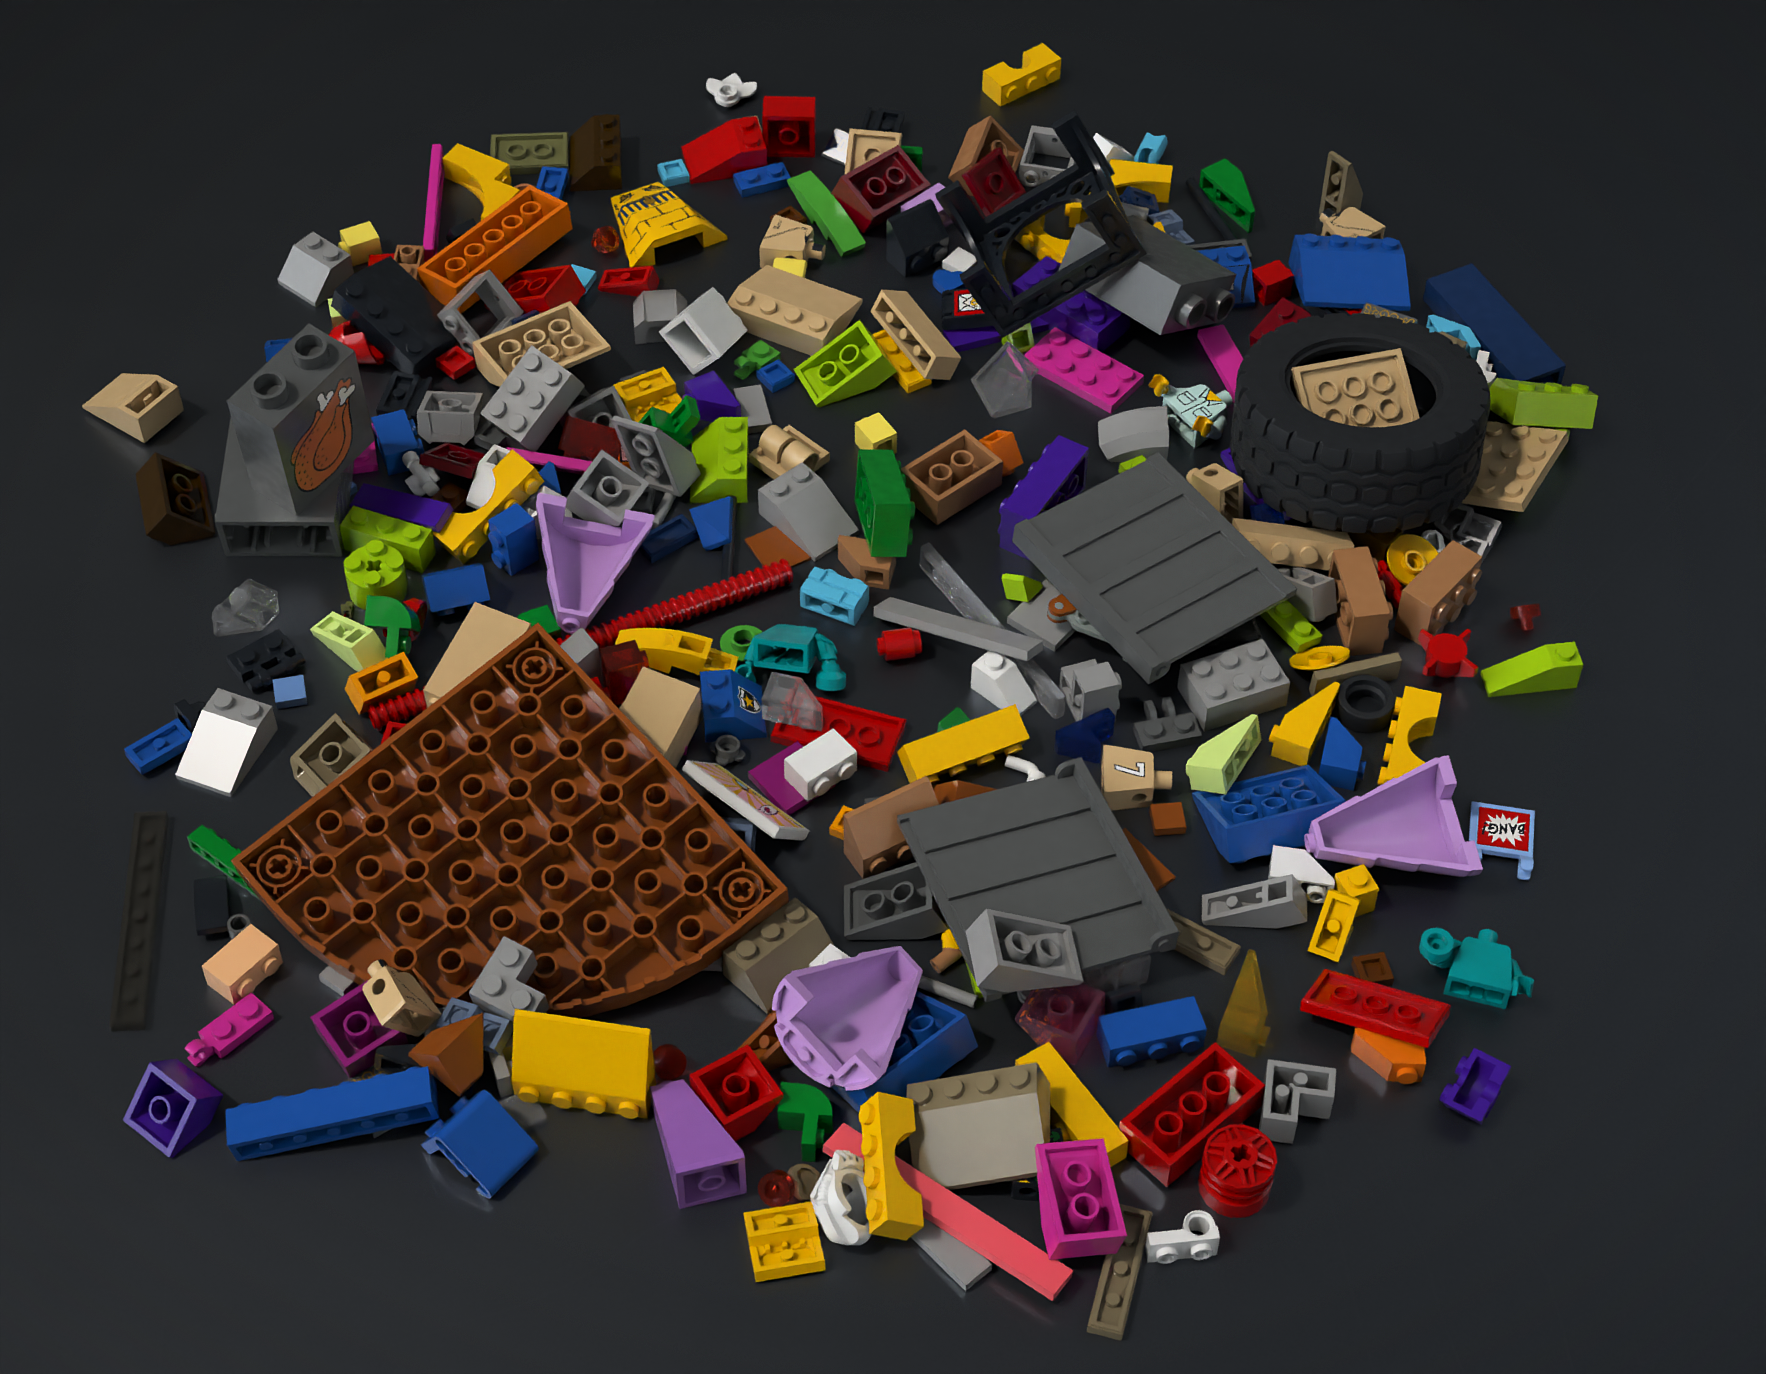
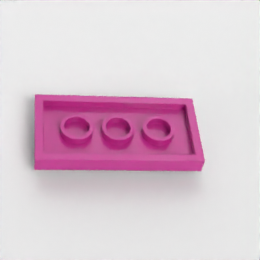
M1056 327L1022 356L1023 366L1110 414L1144 382L1143 374Z

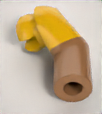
M947 929L941 935L942 952L930 960L931 966L939 974L962 956L950 929Z

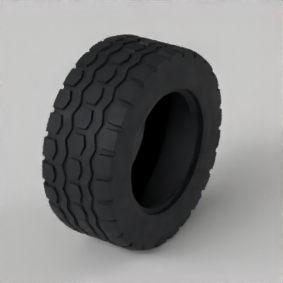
M1346 313L1324 314L1323 318L1318 315L1302 318L1297 323H1286L1275 328L1274 332L1270 331L1263 335L1246 353L1237 372L1230 440L1231 456L1236 471L1243 479V483H1246L1247 488L1257 498H1263L1265 504L1278 512L1286 511V516L1304 523L1312 521L1313 526L1336 530L1338 527L1343 532L1365 533L1366 530H1370L1372 533L1395 532L1396 528L1407 530L1422 526L1423 522H1433L1443 517L1446 512L1450 513L1458 507L1470 493L1477 480L1490 412L1491 400L1488 382L1480 365L1475 359H1471V355L1458 344H1453L1451 339L1436 331L1430 333L1429 328L1412 322L1405 324L1401 319L1387 316L1376 318L1373 314L1353 313L1352 316H1348ZM1401 348L1420 418L1409 423L1389 427H1360L1328 420L1314 414L1298 402L1291 379V369L1298 366Z

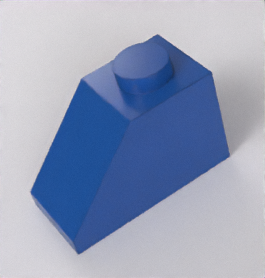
M1330 717L1319 775L1330 786L1354 791L1356 779L1363 780L1366 761L1360 760L1363 748L1341 722L1334 717Z

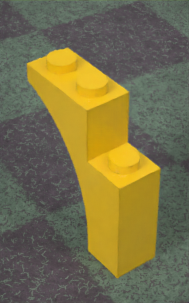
M458 143L442 158L445 178L467 188L482 203L484 209L481 221L520 192V189L510 186L512 178L510 176L509 164Z
M1110 159V165L1115 173L1111 178L1118 196L1122 195L1128 186L1155 194L1157 202H1169L1173 166ZM1081 203L1066 204L1065 216H1069V227L1075 228L1076 224L1084 223L1089 218Z

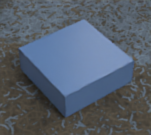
M303 675L273 679L277 709L308 704Z

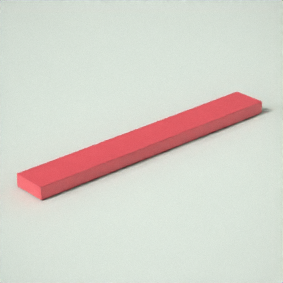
M843 1123L823 1144V1152L833 1158L836 1150H847L863 1158L864 1161V1155L861 1152L862 1134L846 1123ZM895 1156L897 1169L904 1181L922 1195L923 1217L1051 1301L1056 1298L1072 1278V1269L1056 1259L1049 1260L1046 1252Z

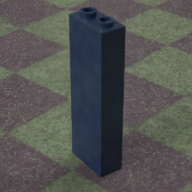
M1473 264L1427 279L1423 301L1437 316L1471 328L1481 345L1480 350L1490 352L1487 363L1493 364L1491 372L1496 373L1495 380L1496 378L1543 384L1548 382L1562 383L1566 364Z

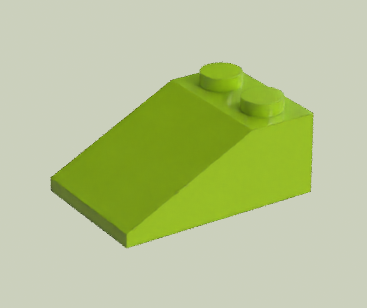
M861 320L857 321L793 369L818 408L874 389L897 372L876 338Z

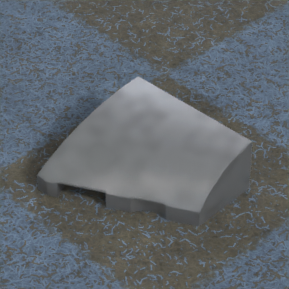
M1460 504L1450 513L1446 512L1443 517L1437 519L1434 523L1435 527L1450 542L1454 540L1483 557L1482 562L1491 550L1502 528L1501 521L1474 513L1472 507Z

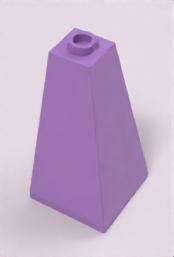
M684 1079L663 1081L656 1086H651V1104L679 1209L747 1193L744 1152Z

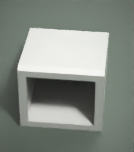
M712 287L663 327L659 333L694 375L721 357L748 330L743 325L741 318L727 305L724 297Z

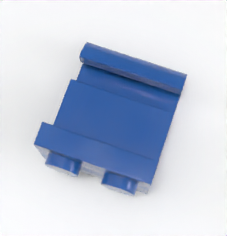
M486 1090L478 1092L469 1099L465 1095L462 1096L449 1108L453 1114L445 1122L440 1118L425 1131L428 1138L421 1144L429 1155L440 1150L464 1177L471 1174L480 1184L476 1190L487 1198H491L539 1151L535 1141Z

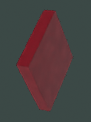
M1000 147L992 150L962 174L964 181L986 217L1026 193Z
M445 443L421 454L419 464L472 479L474 478L478 463L485 456V453Z

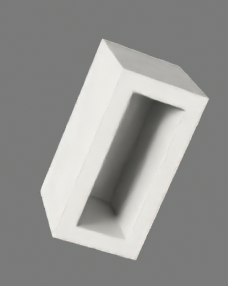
M834 728L784 759V778L807 801L817 795L825 794L831 786L841 780L850 778L857 771V751Z

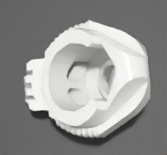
M836 1150L834 1152L833 1158L829 1159L810 1194L814 1213L831 1242L859 1246L867 1242L872 1235L869 1234V1221L866 1217L867 1194L863 1182L865 1173L863 1172L864 1161L863 1158L847 1150ZM848 1185H849V1186L852 1188V1190H853L851 1193H850V1190H849Z

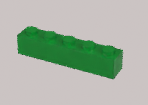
M203 825L187 836L190 848L259 898L238 874L231 862L234 857L242 852L239 848L235 849L225 838L221 839L213 829H208Z

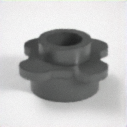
M732 735L720 736L715 742L710 744V751L715 754V761L719 765H726L735 760L742 761L745 758V752L740 750V741Z

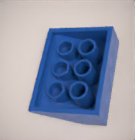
M1311 233L1294 235L1288 263L1294 275L1303 306L1363 309L1367 302L1388 310L1410 311L1411 304L1406 259L1399 240L1390 237L1373 239L1365 236H1358L1357 238L1340 235L1317 236Z
M1309 765L1234 782L1226 795L1205 791L1192 792L1193 800L1217 850L1229 864L1245 863L1249 859L1259 856H1271L1273 845L1297 849L1305 848L1304 835L1309 833L1311 821L1346 802Z
M916 991L912 1008L906 1014L900 1037L896 1040L886 1073L875 1083L863 1089L846 1091L845 1087L833 1085L832 1088L858 1113L860 1106L877 1092L906 1098L907 1084L938 1079L946 1070L963 1060L978 1047L967 1015Z

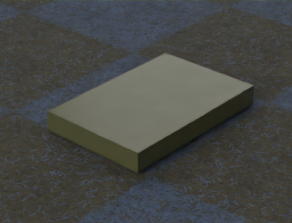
M568 132L491 135L490 157L509 164L510 175L540 174L542 166L568 168L569 173Z

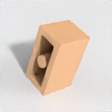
M250 924L204 963L202 969L207 984L235 1005L242 998L253 992L255 987L266 977L273 975L283 961L278 944Z

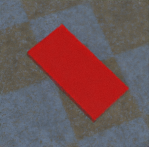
M790 690L770 737L773 743L790 746L798 741L804 747L834 728L857 751L858 765L888 772L907 727V719Z
M1329 969L1322 971L1301 1000L1300 1011L1425 1048H1429L1449 1017L1451 1005Z

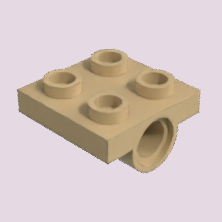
M777 425L769 426L760 437L759 447L749 453V462L773 479H776L802 462L815 472L830 461L828 451L790 425L783 429Z

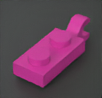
M252 992L198 1032L200 1039L191 1041L185 1047V1050L190 1054L187 1059L196 1068L205 1063L214 1053L222 1059L274 1019L273 1012Z

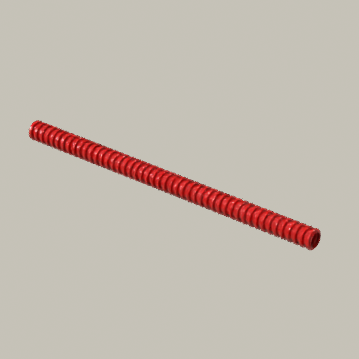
M782 558L779 560V563L774 561L771 562L770 566L765 564L762 566V569L759 567L755 568L754 572L748 570L745 572V575L742 573L738 574L737 578L731 576L728 578V581L723 579L720 581V584L715 582L712 583L711 587L706 585L703 587V590L698 588L695 589L694 593L689 591L686 593V596L681 594L677 596V599L672 597L669 599V602L661 601L659 606L655 603L652 605V608L644 607L642 612L636 610L633 615L627 613L625 618L619 616L617 621L611 619L608 624L602 622L600 627L594 625L591 627V630L586 628L585 631L598 645L599 651H604L606 646L608 648L614 646L620 630L633 628L665 629L666 625L671 627L674 625V622L679 624L683 622V619L690 620L691 616L699 617L701 612L702 614H707L709 609L715 611L718 606L724 608L726 603L732 605L734 600L740 602L743 597L749 599L751 594L757 596L760 591L766 593L768 588L774 590L776 585L782 587L785 582L791 584L794 577L789 562ZM566 635L565 639L557 638L556 642L561 645L571 635ZM417 688L414 689L412 694L408 691L405 692L403 697L397 695L395 700L388 698L384 704L380 701L377 703L378 706L369 705L368 715L374 729L377 731H381L383 726L386 727L388 721L400 723V720L409 721V717L415 718L419 713L427 709L424 691Z

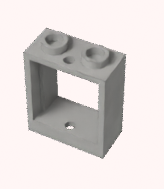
M1031 126L1020 162L1019 181L1022 186L1036 188L1066 170L1032 164L1035 153L1070 158L1068 168L1076 164L1053 128Z
M490 269L475 276L437 314L444 327L458 340L462 349L472 357H475L472 342L481 338L457 309L474 291L498 319L483 337L511 326V320L524 313Z

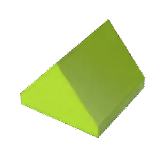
M1027 323L1002 338L1001 342L1009 356L1028 352L1035 345L1031 323Z
M1002 574L1001 579L1006 599L1029 602L1043 587L1041 582L1026 576Z

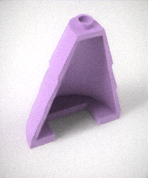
M538 492L536 512L542 535V550L547 566V583L556 622L563 631L573 634L581 628L586 629L612 594L614 584L627 569L632 557L650 533L655 515L625 509L622 527L565 517L567 498Z
M1449 755L1440 758L1435 757L1398 778H1392L1361 797L1357 795L1311 821L1309 833L1304 835L1306 850L1308 853H1312L1316 859L1356 866L1364 864L1368 868L1376 865L1409 872L1421 871L1458 877L1476 876L1483 870L1475 841H1464L1452 801L1457 781Z
M901 946L862 952L856 957L828 961L827 964L791 971L779 983L772 1002V1010L776 1011L777 1024L774 1025L780 1044L788 1057L802 1072L822 1085L830 1088L833 1085L845 1087L846 1091L859 1090L872 1085L886 1073L896 1040L900 1037L906 1014L912 1008L923 970Z

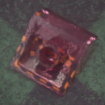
M1083 983L1072 986L1033 989L1017 1013L1015 1021L1039 1047L1050 1042L1064 1061L1076 1065L1097 1030L1098 1016L1105 1015V992Z

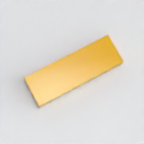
M885 329L873 334L897 370L893 377L907 394L932 384V379H925Z

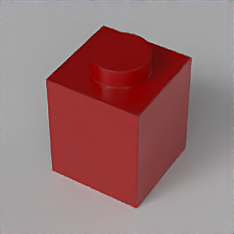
M1279 259L1252 270L1254 296L1263 306L1276 302L1282 297L1291 296L1294 275Z

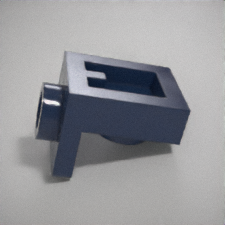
M1128 186L1123 194L1119 195L1120 201L1123 203L1149 208L1148 215L1160 212L1155 194Z

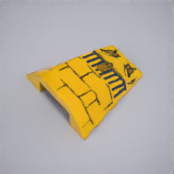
M660 182L611 197L612 207L617 224L619 225L621 239L625 246V253L629 260L630 268L656 265L654 248L695 235L703 248L728 240L725 233Z

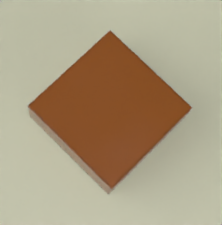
M1182 802L1150 804L1154 836L1186 834Z

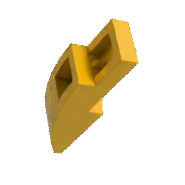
M664 628L620 630L611 654L668 674L671 667L674 666L700 675L702 671L727 669L735 671L739 658L738 656L711 648L713 641L711 638Z

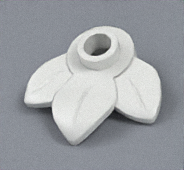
M733 73L722 81L709 78L706 83V89L715 96V101L719 105L731 107L737 104L740 99L752 96L756 92L757 82L742 83L738 75Z

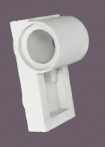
M1194 1210L1185 1216L1183 1227L1180 1230L1147 1233L1145 1246L1147 1263L1159 1262L1161 1264H1168L1177 1259L1187 1258L1204 1260L1217 1255L1220 1235L1213 1217L1205 1211ZM1191 1231H1201L1204 1235H1195Z

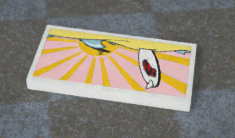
M687 760L682 770L685 774L772 838L802 841L805 840L810 830L721 765Z

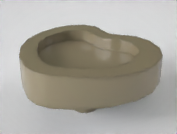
M801 1163L792 1166L788 1170V1178L794 1185V1195L800 1201L811 1199L810 1194L821 1176L814 1167Z

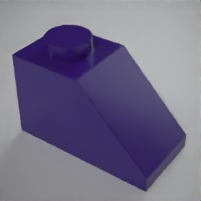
M715 371L684 382L685 394L682 396V399L686 395L696 399L700 420L713 422L719 417H741L740 403Z

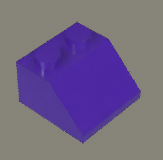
M177 1058L150 1062L123 1121L169 1158L174 1157L211 1123L223 1094Z

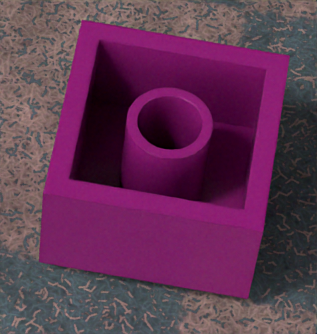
M366 982L310 1017L317 1033L349 1079L374 1065L378 1047L409 1044L405 1033L381 1025L362 991L363 985Z

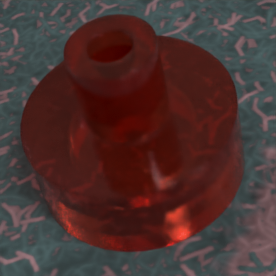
M608 225L597 228L593 233L591 244L593 248L602 254L614 252L619 247L618 233L613 227Z
M1540 604L1511 607V620L1520 619L1522 630L1534 629L1532 618L1541 616Z
M664 1044L654 1050L655 1073L661 1079L674 1080L683 1074L687 1061L684 1053L677 1046Z
M772 1170L760 1179L758 1193L762 1201L768 1206L781 1207L793 1198L795 1184L787 1172Z

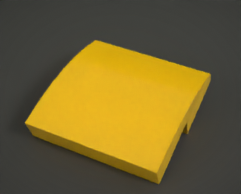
M665 367L613 385L632 421L639 422L651 407L671 414L682 401L676 392V383Z
M812 1201L743 1213L756 1282L826 1270L819 1238L818 1223Z

